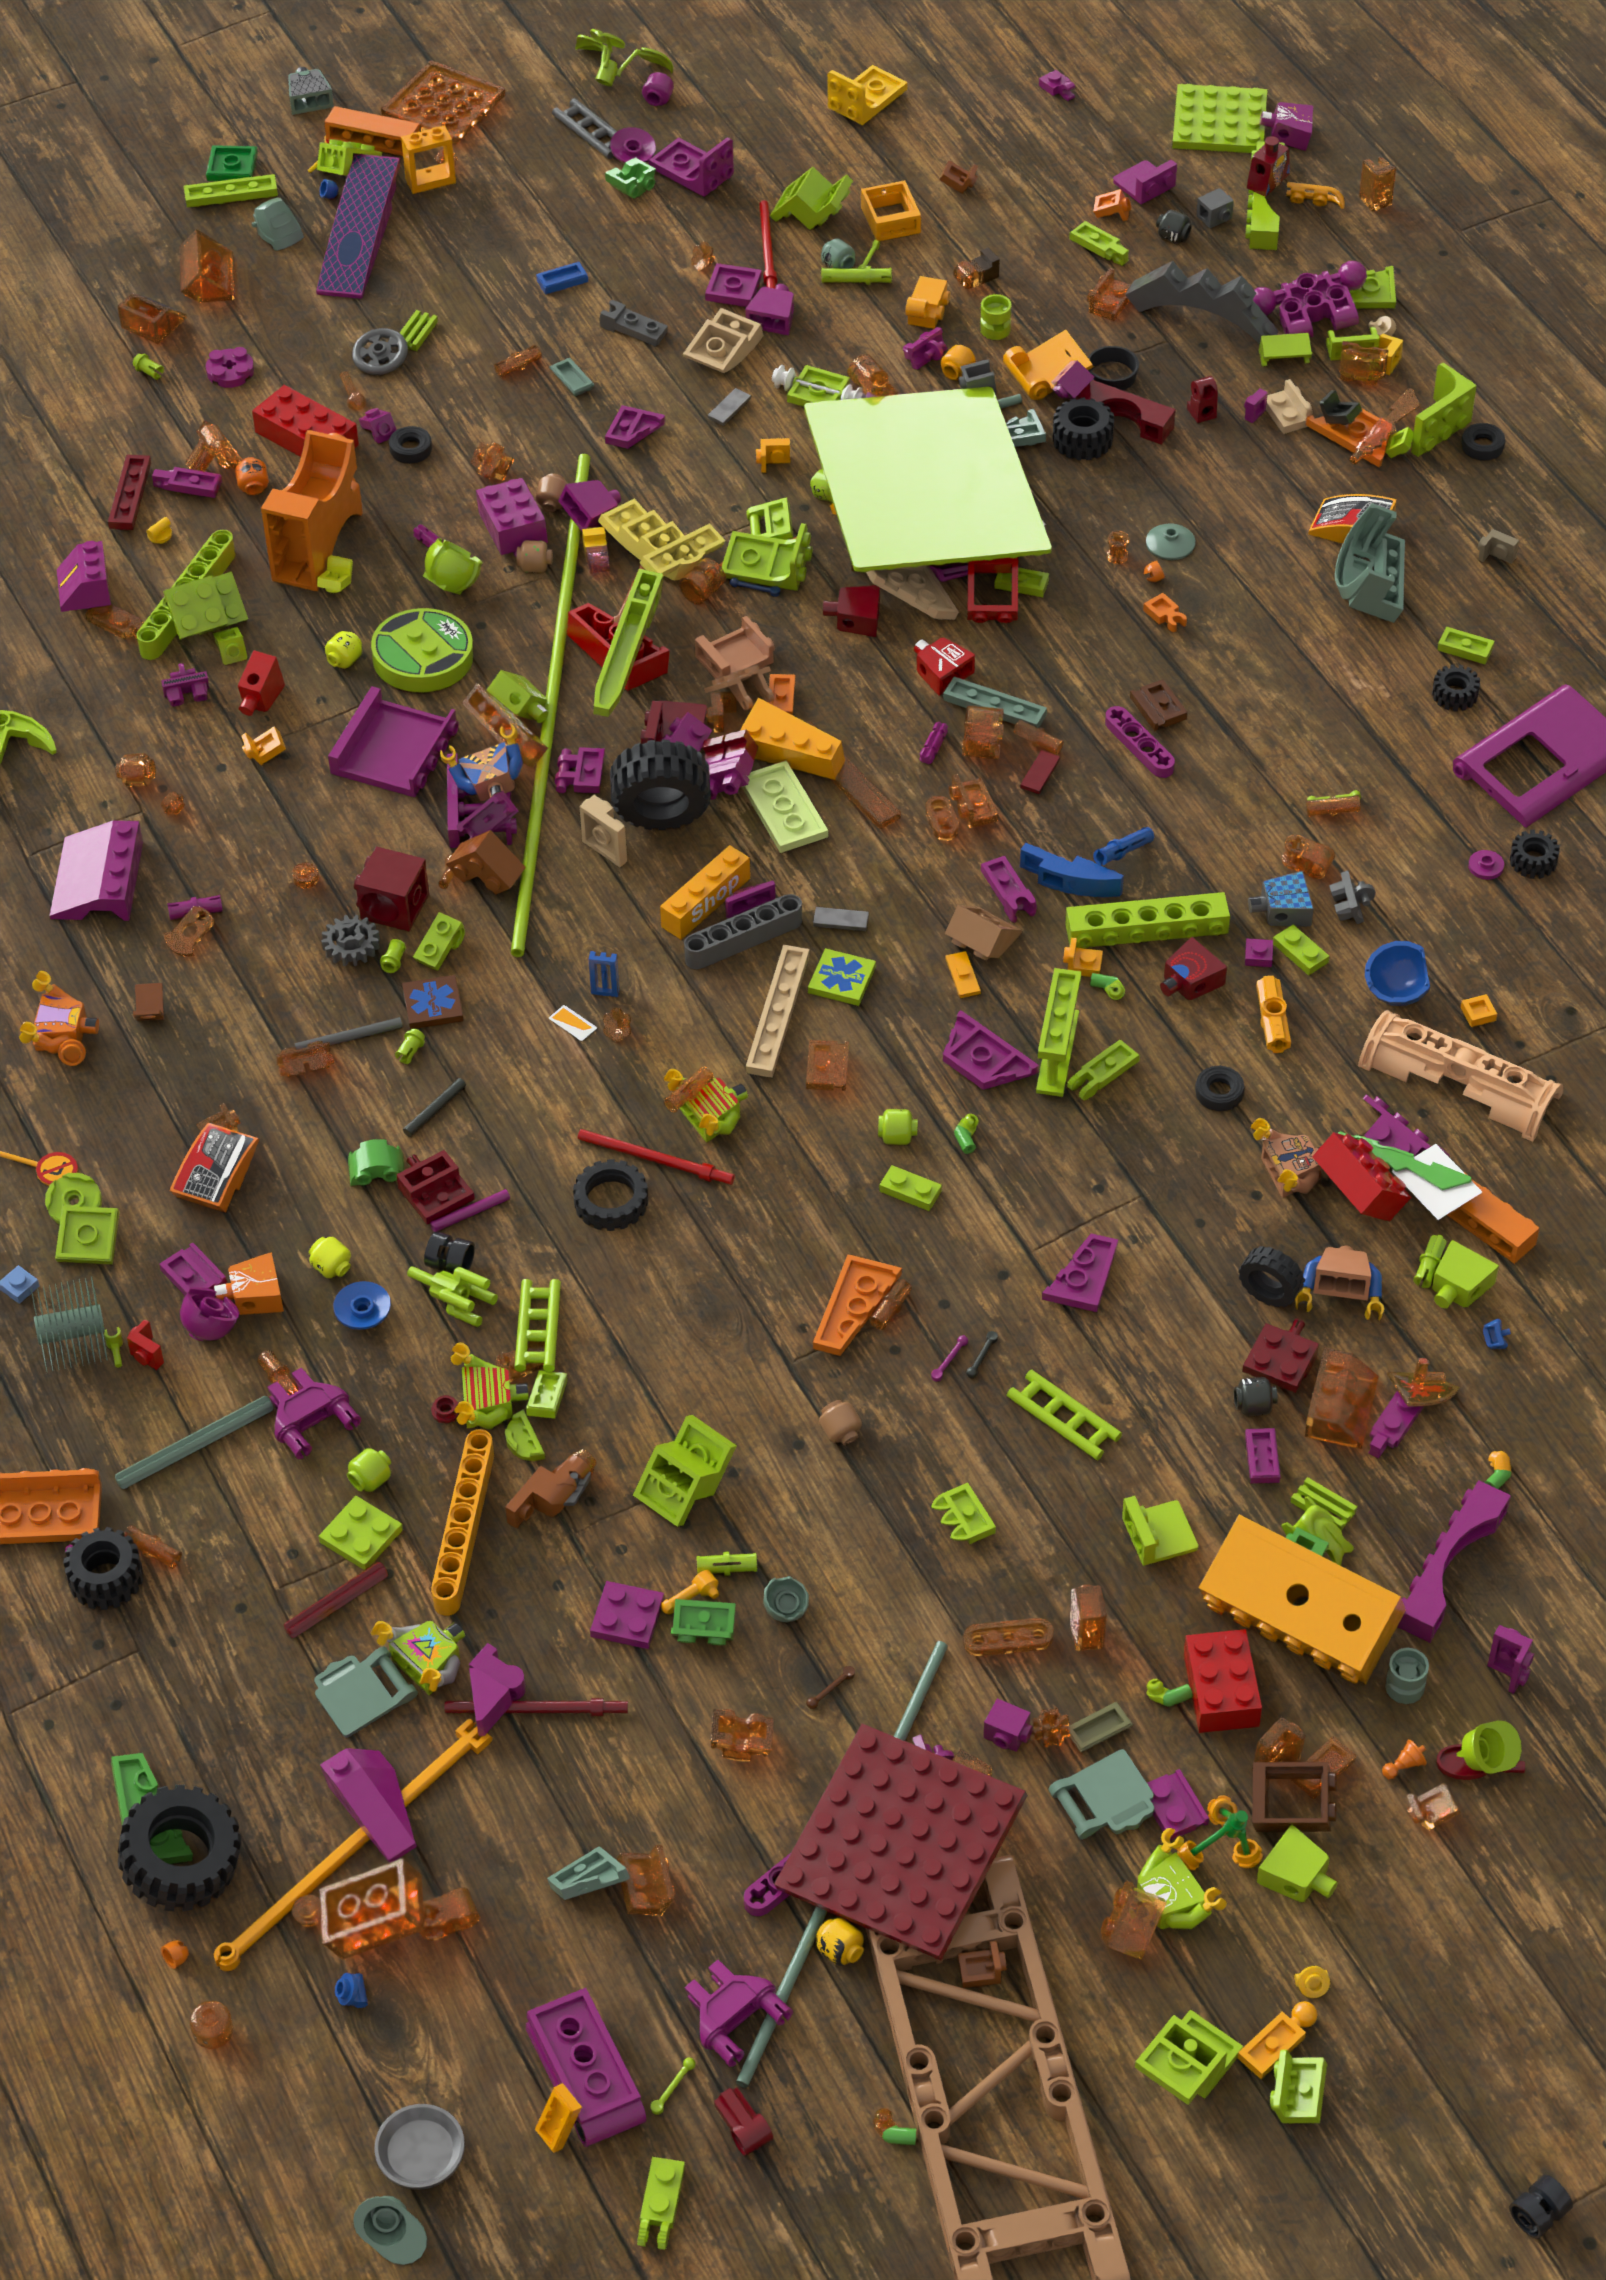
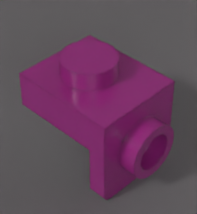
M379 408L371 409L365 412L366 416L359 418L361 427L371 430L376 443L390 439L392 433L396 431L391 413L379 410Z

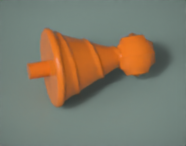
M1407 1740L1395 1763H1387L1383 1766V1776L1388 1780L1394 1779L1398 1775V1770L1427 1765L1422 1753L1426 1748L1423 1745L1418 1748L1412 1740Z

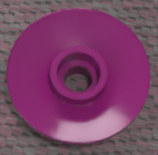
M628 127L617 131L613 135L610 148L613 155L623 163L633 158L646 163L654 156L656 145L653 137L648 132L639 128Z

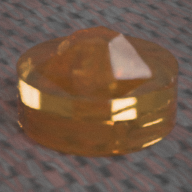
M308 862L296 865L292 870L294 884L300 888L314 886L319 881L318 868Z

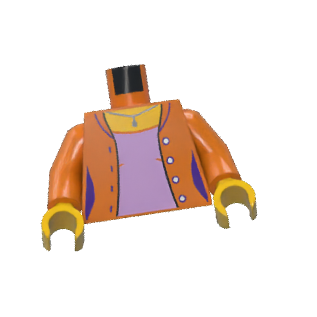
M39 971L36 975L37 979L32 983V987L38 992L45 990L46 994L41 996L34 1024L24 1022L20 1027L22 1032L19 1036L20 1041L25 1044L33 1041L35 1051L45 1050L51 1054H56L61 1043L66 1040L75 1039L81 1042L83 1033L98 1034L99 1019L86 1017L84 1004L81 1001L71 997L55 984L50 985L51 976L45 971Z

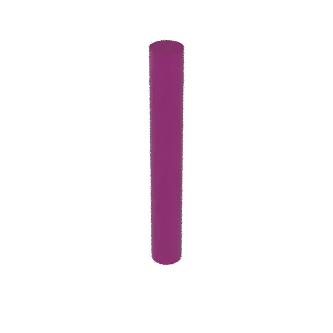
M506 1189L430 1222L431 1228L434 1232L440 1231L510 1200V1195Z

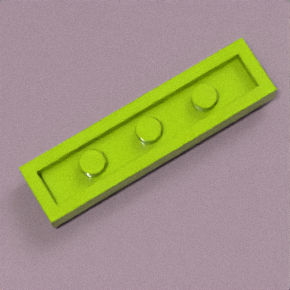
M275 174L184 186L187 207H200L202 205L278 196Z

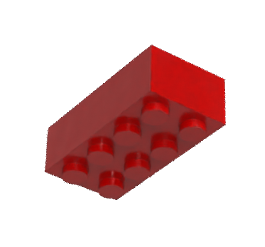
M286 385L280 387L252 410L255 432L299 457L302 456L307 430L324 434L337 433L347 439L354 440L355 448L359 446L356 423Z

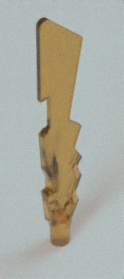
M1408 388L1389 408L1392 412L1386 418H1380L1372 427L1370 434L1362 438L1354 454L1349 458L1352 464L1356 465L1364 457L1372 455L1375 449L1381 448L1382 443L1388 440V435L1396 432L1397 429L1394 424L1420 406L1413 389Z

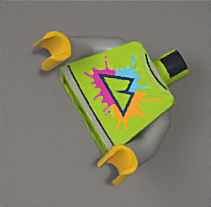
M433 1621L407 1627H391L386 1622H376L371 1635L379 1636L377 1643L380 1646L390 1642L391 1660L428 1695L435 1692L437 1687L448 1685L455 1681L460 1666L459 1647L456 1643L465 1637L464 1631L457 1623H452L442 1631Z

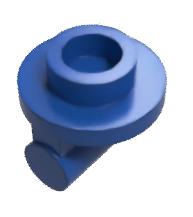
M360 1973L343 1974L335 1985V1995L339 2003L345 2006L354 2005L356 2008L366 2007L368 2001L363 1975Z

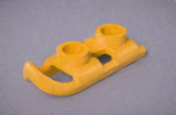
M1287 182V188H1291V190H1287L1286 196H1289L1290 201L1293 203H1303L1306 198L1313 199V204L1317 206H1325L1327 201L1337 203L1341 209L1345 207L1343 195L1333 187ZM1305 190H1314V193L1305 192Z

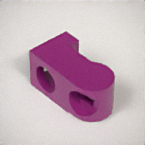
M489 1643L470 1662L469 1668L476 1667L509 1688L511 1701L519 1700L525 1694L526 1686L523 1671L515 1665H507L499 1660L497 1649Z

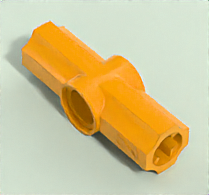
M1274 975L1264 976L1256 983L1261 1011L1260 1024L1264 1029L1267 1049L1273 1051V1053H1283L1284 1050L1291 1047L1286 1017L1287 1004L1283 1000L1280 979H1276Z

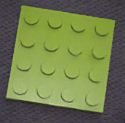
M1178 84L1172 148L1252 153V150L1256 151L1257 141L1264 142L1265 126L1259 125L1262 111L1266 112L1267 89Z

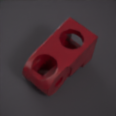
M1208 376L1192 381L1191 400L1187 401L1189 413L1197 424L1217 418L1218 388L1214 378ZM1206 408L1208 413L1201 414L1202 410Z

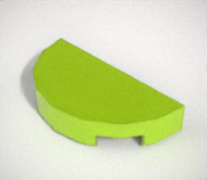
M524 1410L514 1414L511 1422L507 1425V1429H505V1438L509 1450L513 1455L523 1460L538 1461L545 1459V1453Z

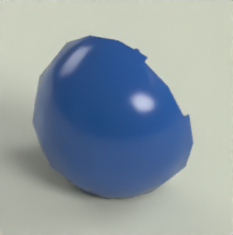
M1393 941L1382 945L1371 954L1365 965V979L1369 990L1378 1000L1391 1006H1407L1418 1002L1429 992L1430 984L1424 948L1410 941Z

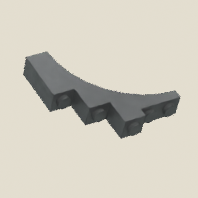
M1171 261L1134 280L1125 294L1139 312L1158 306L1182 305L1217 314L1236 324L1259 345L1261 336L1277 335L1279 332L1260 307L1253 301L1256 292L1243 276L1221 285L1210 270L1206 268L1187 278L1175 262Z

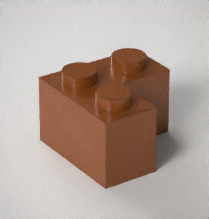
M491 830L460 843L446 862L454 876L462 882L478 876L495 895L510 889L526 868Z

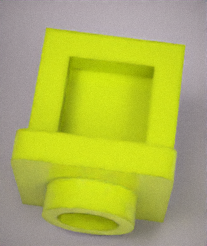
M330 555L327 560V570L318 577L317 587L325 588L327 592L331 593L342 591L351 584L353 561L348 558Z

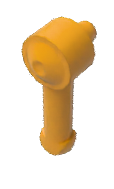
M703 1570L694 1577L692 1585L669 1600H664L661 1604V1609L665 1614L670 1615L674 1612L675 1599L691 1600L699 1594L716 1599L719 1596L717 1590L719 1582L709 1570Z

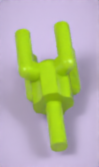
M413 1266L407 1272L408 1277L430 1286L429 1293L432 1297L447 1303L446 1312L449 1315L475 1327L481 1325L482 1317L471 1312L474 1309L475 1303L468 1299L469 1295L491 1305H494L498 1300L497 1294L487 1290L490 1286L489 1279L462 1267H457L454 1270V1274L443 1270L432 1275Z

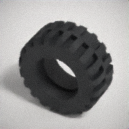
M662 739L660 742L649 740L645 744L637 743L633 748H627L621 755H618L610 769L611 804L613 809L625 822L630 821L631 825L635 827L642 826L647 830H652V828H658V830H666V828L671 827L673 829L680 828L683 824L688 825L692 823L694 818L698 819L701 817L710 804L711 791L708 762L699 751L697 752L690 745L685 746L683 742L676 741L674 743L670 742V740Z
M175 1784V1789L169 1790L168 1786L157 1788L156 1795L148 1792L141 1797L140 1804L134 1803L130 1808L128 1817L124 1819L118 1846L119 1870L123 1871L122 1878L127 1886L133 1884L132 1893L138 1898L143 1896L148 1898L147 1904L156 1907L157 1904L165 1905L164 1910L174 1911L175 1907H182V1911L193 1910L194 1904L198 1903L199 1907L210 1904L211 1896L218 1898L224 1892L225 1886L230 1885L240 1854L241 1834L238 1833L239 1824L235 1817L230 1818L232 1810L226 1803L220 1805L218 1803L219 1797L212 1792L206 1795L202 1793L203 1788L194 1786L193 1790L185 1789V1785ZM167 1830H185L198 1836L205 1843L209 1854L197 1864L181 1867L174 1866L162 1861L155 1855L150 1847V1841L156 1835Z

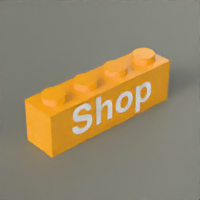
M729 845L660 906L661 927L682 940L725 902L727 897L750 879V857Z

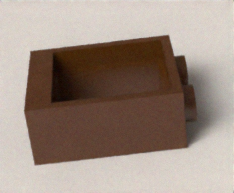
M1253 1762L1252 1824L1255 1831L1286 1832L1293 1825L1301 1832H1331V1821H1336L1337 1819L1336 1802H1331V1791L1337 1790L1336 1772L1331 1771L1329 1763ZM1269 1779H1321V1818H1269Z

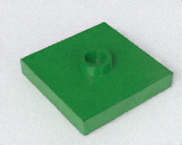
M213 145L206 172L207 181H225L253 177L258 155L257 146Z

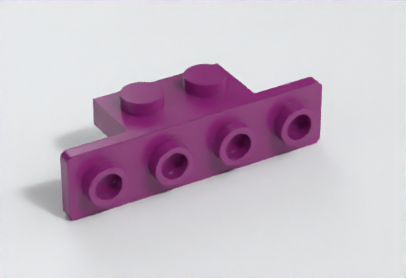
M1367 1094L1364 1096L1363 1099L1381 1114L1364 1135L1366 1138L1379 1141V1144L1382 1146L1394 1147L1412 1153L1414 1157L1431 1147L1427 1144L1429 1138L1419 1129L1412 1132L1406 1127L1409 1122L1397 1112L1393 1116L1386 1111L1389 1106L1378 1096L1374 1100ZM1438 1146L1448 1157L1450 1156L1445 1150Z

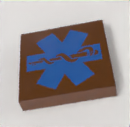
M455 975L402 983L410 1029L464 1021Z

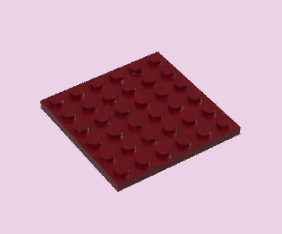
M861 1724L774 1885L777 1890L941 1961L1027 1798V1793L1025 1790Z

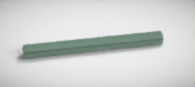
M263 1396L118 1472L115 1475L117 1484L121 1489H125L273 1410L271 1400L268 1396Z

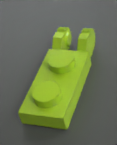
M1118 1040L1082 1066L1081 1070L1069 1079L1067 1087L1073 1091L1081 1087L1086 1079H1088L1090 1082L1082 1087L1079 1092V1097L1085 1101L1094 1096L1098 1089H1102L1138 1063L1140 1055L1122 1040Z
M652 2157L640 2215V2229L637 2241L639 2246H646L650 2225L661 2227L657 2238L658 2249L666 2250L670 2228L674 2226L685 2171V2162Z

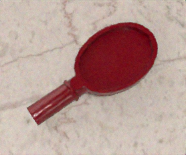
M1462 1744L1447 1746L1439 1751L1437 1755L1436 1765L1438 1769L1449 1777L1472 1780L1487 1774L1484 1771L1471 1769L1466 1764L1464 1757L1457 1756L1456 1753L1462 1750ZM1518 1761L1515 1767L1501 1772L1525 1773V1761Z

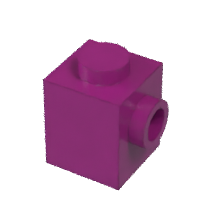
M997 1698L984 1721L983 1738L992 1741L1002 1749H1011L1017 1752L1021 1743H1027L1032 1734L1033 1726L1030 1725L1031 1712Z

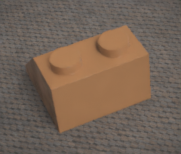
M958 905L944 934L952 937L951 942L962 948L968 946L974 949L973 954L975 956L988 960V958H999L1021 935L1022 930L980 907Z

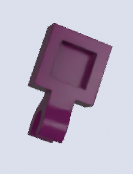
M1054 70L1039 78V86L1052 96L1060 94L1066 101L1075 98V95L1070 91L1075 88L1074 83L1059 71Z

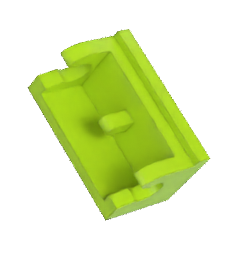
M1370 327L1371 335L1336 338L1333 330L1328 331L1329 338H1326V346L1330 360L1377 357L1380 338L1376 328Z
M1309 334L1261 336L1259 354L1262 366H1267L1269 359L1303 357L1304 363H1310L1309 358H1311L1312 352Z

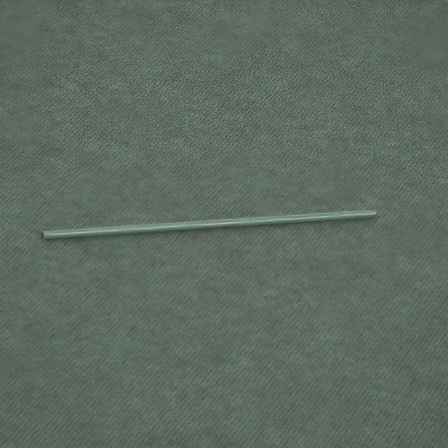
M937 1641L894 1737L903 1741L906 1740L948 1648L946 1643ZM819 1907L815 1908L776 1993L785 2004L828 1912ZM768 2013L736 2080L737 2085L747 2088L776 2026L775 2020Z

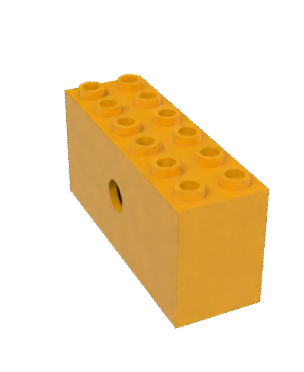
M1240 1514L1199 1586V1590L1204 1597L1203 1600L1208 1603L1207 1607L1221 1615H1223L1224 1611L1234 1616L1233 1620L1245 1628L1249 1629L1251 1625L1261 1630L1260 1635L1272 1642H1276L1277 1639L1288 1644L1286 1648L1297 1655L1303 1656L1305 1652L1315 1658L1313 1662L1320 1667L1330 1670L1332 1666L1341 1672V1677L1354 1684H1357L1358 1680L1364 1684L1368 1682L1406 1611L1401 1596ZM1299 1598H1308L1305 1604L1294 1606L1295 1601Z

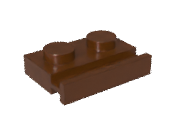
M1163 679L1143 686L1139 691H1130V699L1154 731H1157L1160 726L1167 727L1187 719L1188 712Z

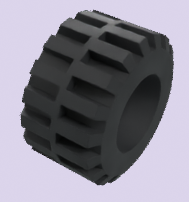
M1074 398L1070 402L1065 401L1062 403V407L1058 406L1053 417L1054 447L1059 449V453L1062 455L1066 454V457L1070 459H1086L1087 461L1092 460V458L1097 459L1101 457V454H1106L1108 449L1111 448L1114 415L1108 406H1104L1103 402H1096V399L1092 398L1090 400L1085 398L1076 400Z
M106 1527L105 1531L95 1528L93 1533L89 1534L87 1531L82 1533V1538L80 1540L75 1538L71 1542L73 1547H68L65 1552L64 1570L71 1593L74 1598H78L79 1603L82 1605L88 1603V1607L92 1609L100 1606L101 1610H108V1606L114 1605V1608L120 1606L122 1601L127 1603L131 1600V1594H137L139 1591L138 1585H141L143 1582V1567L137 1545L134 1544L133 1539L129 1535L125 1537L124 1532L119 1529L113 1532V1528ZM102 1564H116L115 1568L106 1573L96 1574L91 1572L95 1567Z

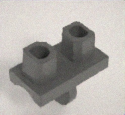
M1349 871L1342 872V881L1329 885L1335 902L1345 898L1348 899L1334 905L1340 921L1354 917L1356 924L1362 923L1364 919L1360 903L1363 906L1370 905V901L1376 895L1375 888L1370 884H1365L1364 881L1358 882V886L1355 887L1351 881Z

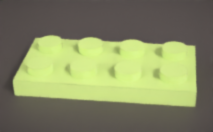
M787 760L750 773L748 776L750 779L749 784L742 786V789L780 853L828 837L827 827Z

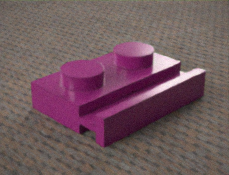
M193 1242L189 1244L190 1247L186 1250L181 1249L159 1264L163 1274L184 1296L193 1287H204L215 1291L214 1286L227 1284L226 1276Z
M1180 1769L1169 1776L1166 1774L1147 1782L1154 1794V1799L1151 1802L1154 1805L1153 1816L1162 1831L1167 1828L1175 1829V1833L1170 1837V1841L1196 1830L1198 1826L1209 1824L1208 1815Z

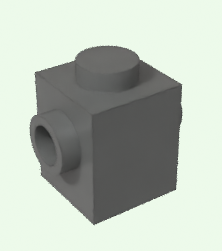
M1222 189L1214 190L1198 198L1196 216L1209 228L1215 227L1232 219L1234 200Z

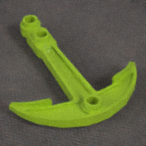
M0 710V765L11 736L27 738L29 745L46 750L52 755L57 753L55 743L45 727L31 717L14 711Z

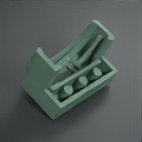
M1371 503L1352 526L1342 544L1335 567V581L1340 596L1345 600H1349V607L1394 623L1403 611L1405 540L1386 533L1395 521L1397 512ZM1365 557H1366V558H1368L1370 561H1366V560L1361 559V558H1365Z

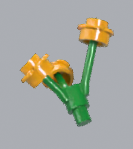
M1225 1795L1212 1799L1207 1806L1210 1822L1215 1825L1220 1824L1223 1827L1198 1845L1188 1840L1182 1847L1177 1849L1178 1856L1186 1867L1192 1871L1196 1870L1204 1860L1202 1850L1225 1835L1230 1838L1238 1837L1240 1839L1234 1846V1853L1232 1855L1235 1864H1239L1242 1868H1253L1263 1859L1262 1848L1256 1841L1246 1837L1245 1827L1247 1826L1248 1814L1243 1810L1237 1812L1236 1804L1231 1802V1798Z

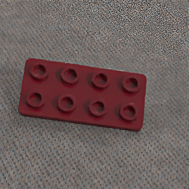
M652 701L650 711L645 712L644 724L647 727L641 731V744H645L649 740L660 742L666 734L670 735L671 731L668 728L677 717L681 719L687 712L702 723H705L707 706L696 703Z

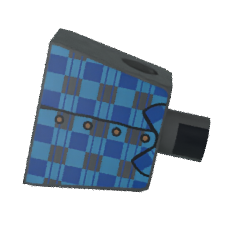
M1303 871L1267 879L1262 882L1261 896L1248 898L1250 913L1265 912L1267 923L1270 926H1312L1314 908Z

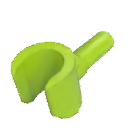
M117 1327L118 1333L114 1336H109L107 1329H105L106 1345L113 1352L115 1367L119 1368L122 1366L120 1347L123 1344L121 1330Z

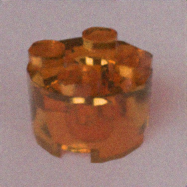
M974 705L966 708L962 756L999 759V740H1002L1003 737L1002 721L1004 709Z

